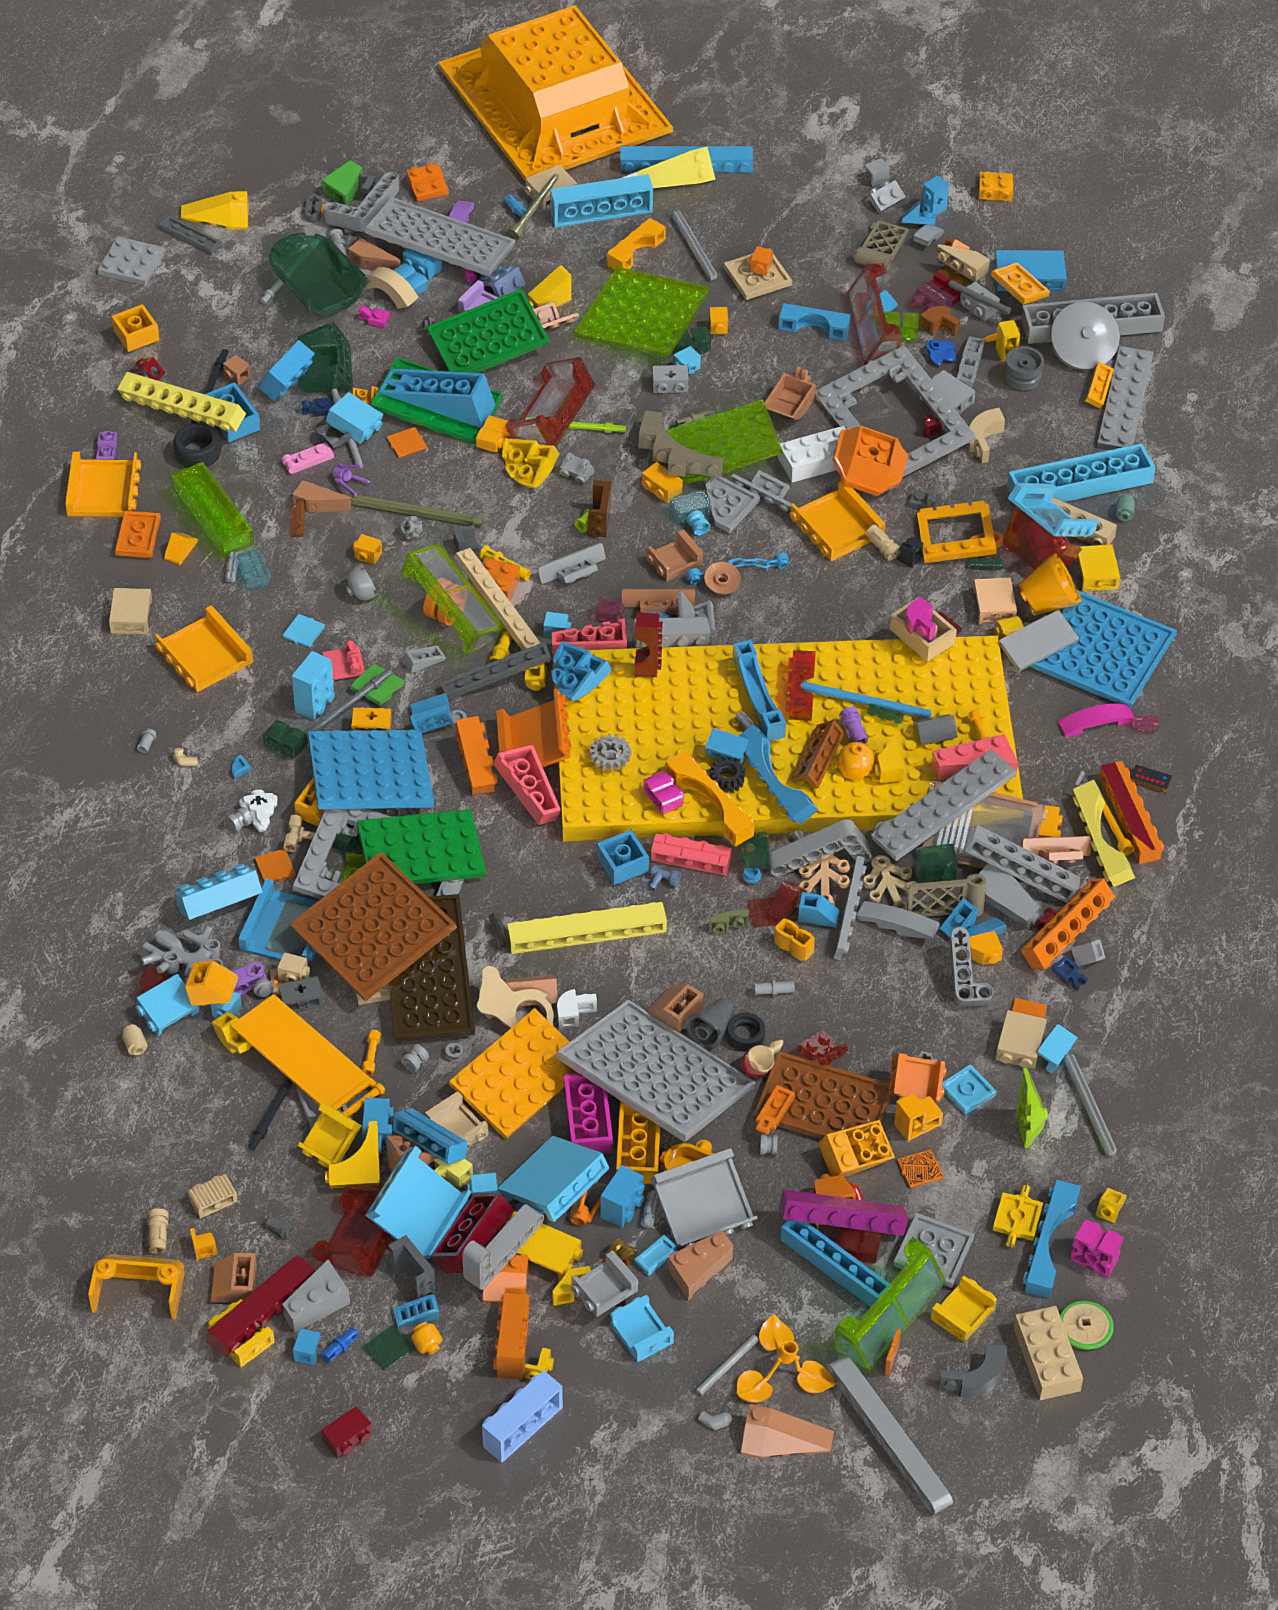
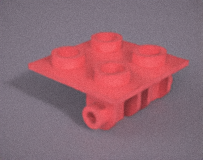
M351 640L346 642L345 649L322 652L323 656L331 659L333 680L357 677L365 671L359 646L356 647V644Z

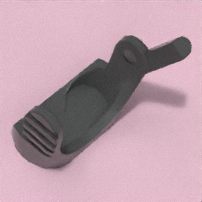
M327 422L322 426L316 427V435L333 449L346 443L351 438L349 433H345L339 439L337 437H327L328 430L333 427Z

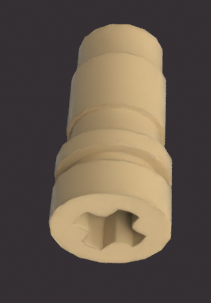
M874 524L868 528L865 535L880 549V553L888 561L894 559L900 553V546L893 539L890 540L877 525Z
M152 1209L148 1212L149 1252L155 1255L166 1252V1229L168 1228L169 1213L164 1209Z

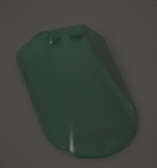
M305 233L288 235L278 240L271 247V252L268 254V261L272 271L309 311L324 317L355 304L368 284L367 276L331 240L319 234L314 236L305 235Z

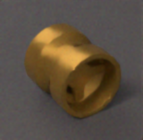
M621 1238L616 1239L608 1250V1253L613 1250L626 1266L631 1264L637 1254V1250L632 1246H627L626 1242Z

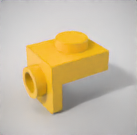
M542 1348L537 1366L524 1365V1378L530 1380L534 1375H539L543 1370L546 1373L552 1371L554 1358H551V1349Z

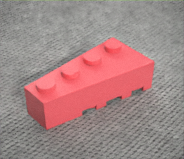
M625 618L618 619L617 623L612 624L610 621L602 622L601 626L596 627L587 625L581 630L572 628L552 632V661L553 651H557L562 641L586 650L627 649Z
M1005 734L935 750L932 752L931 767L937 780H948L990 749L1016 770V774L1018 761Z
M529 745L498 753L493 765L536 823L541 825L556 821L561 809L534 746Z

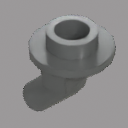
M427 316L422 320L421 328L425 334H428L427 326L435 324L434 318Z

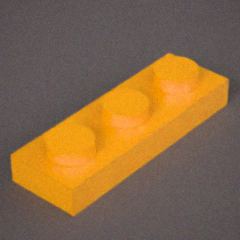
M1101 362L1096 364L1086 395V402L1098 408L1103 406L1114 371L1113 368Z

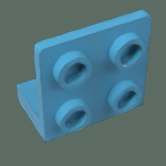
M446 693L411 704L413 715L410 718L417 731L421 730L422 733L453 724Z

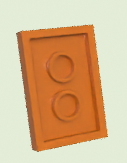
M125 511L115 550L116 556L152 558L161 514Z

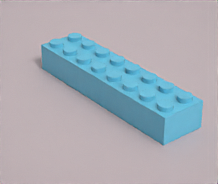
M1141 443L1011 471L1008 474L1007 488L1011 493L1017 483L1053 484L1057 487V490L1052 497L1067 502L1153 483L1155 466Z

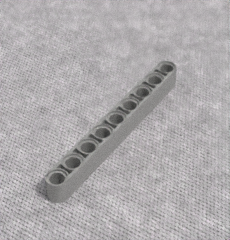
M845 1355L828 1364V1372L833 1376L836 1385L928 1511L934 1515L952 1505L953 1500L946 1487L851 1358Z

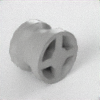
M761 1134L760 1155H765L766 1153L777 1155L778 1135L767 1136L766 1134Z

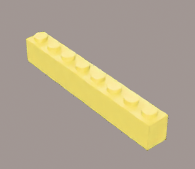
M652 902L644 905H631L629 907L611 908L579 914L574 913L530 921H516L507 924L511 954L667 932V919L663 902Z

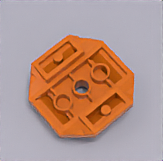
M858 426L840 431L832 461L836 470L841 475L840 478L844 485L879 496L884 491L890 490L901 483L908 453L902 448L898 438L864 426Z

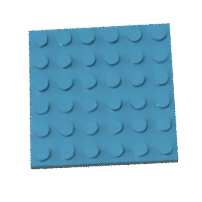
M1079 591L1082 602L1064 608L1061 613L1079 637L1078 642L1029 667L1117 704H1124L1131 709L1175 638L1177 630Z
M421 730L308 731V743L318 809L434 807Z

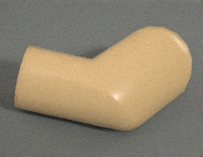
M175 748L173 750V759L180 766H198V757H186L183 754L182 748Z

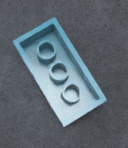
M238 864L232 867L233 870L227 872L225 870L219 871L214 874V877L209 879L203 877L196 880V883L190 886L189 884L179 886L178 890L173 891L180 914L190 920L262 893L256 871L247 865Z

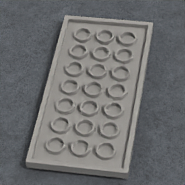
M393 197L365 227V233L372 237H378L389 243L398 244L404 248L415 250L418 253L432 256L435 259H441L452 265H458L466 270H472L489 277L515 246L514 239Z

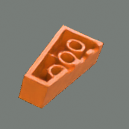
M504 1293L503 1301H499V1314L502 1315L501 1320H497L499 1338H496L495 1341L497 1357H494L493 1370H497V1378L523 1380L530 1294Z

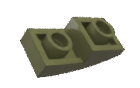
M749 909L727 911L709 918V933H729V927H748Z

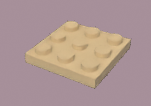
M774 254L767 276L750 272L751 265L748 264L750 255L724 263V269L746 300L792 286V279Z

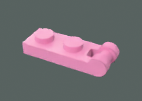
M324 442L293 455L286 454L281 458V461L287 466L288 472L293 474L333 459L334 453L328 444Z

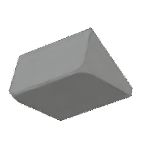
M1080 771L1071 777L1063 792L1076 796L1073 789L1083 785L1085 771Z

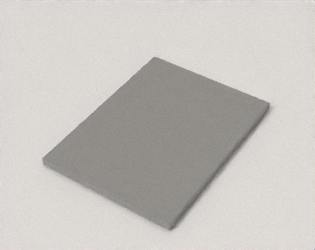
M629 1000L557 1051L555 1056L683 1142L689 1140L753 1089L756 1083Z

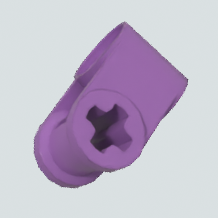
M253 962L240 969L231 971L238 976L233 992L240 994V996L254 990V985L258 978L267 979L264 974V966L259 962Z

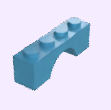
M783 303L779 316V330L796 332L805 326H817L825 330L830 339L846 341L851 315Z

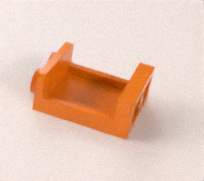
M902 1053L893 1054L887 1095L902 1097L915 1093L919 1099L930 1096L934 1102H939L944 1094L942 1082L947 1071L945 1061L910 1057Z

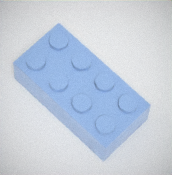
M544 1370L539 1375H534L525 1388L519 1389L508 1403L505 1402L500 1406L495 1415L489 1416L483 1422V1447L501 1463L506 1460L563 1408L562 1385Z

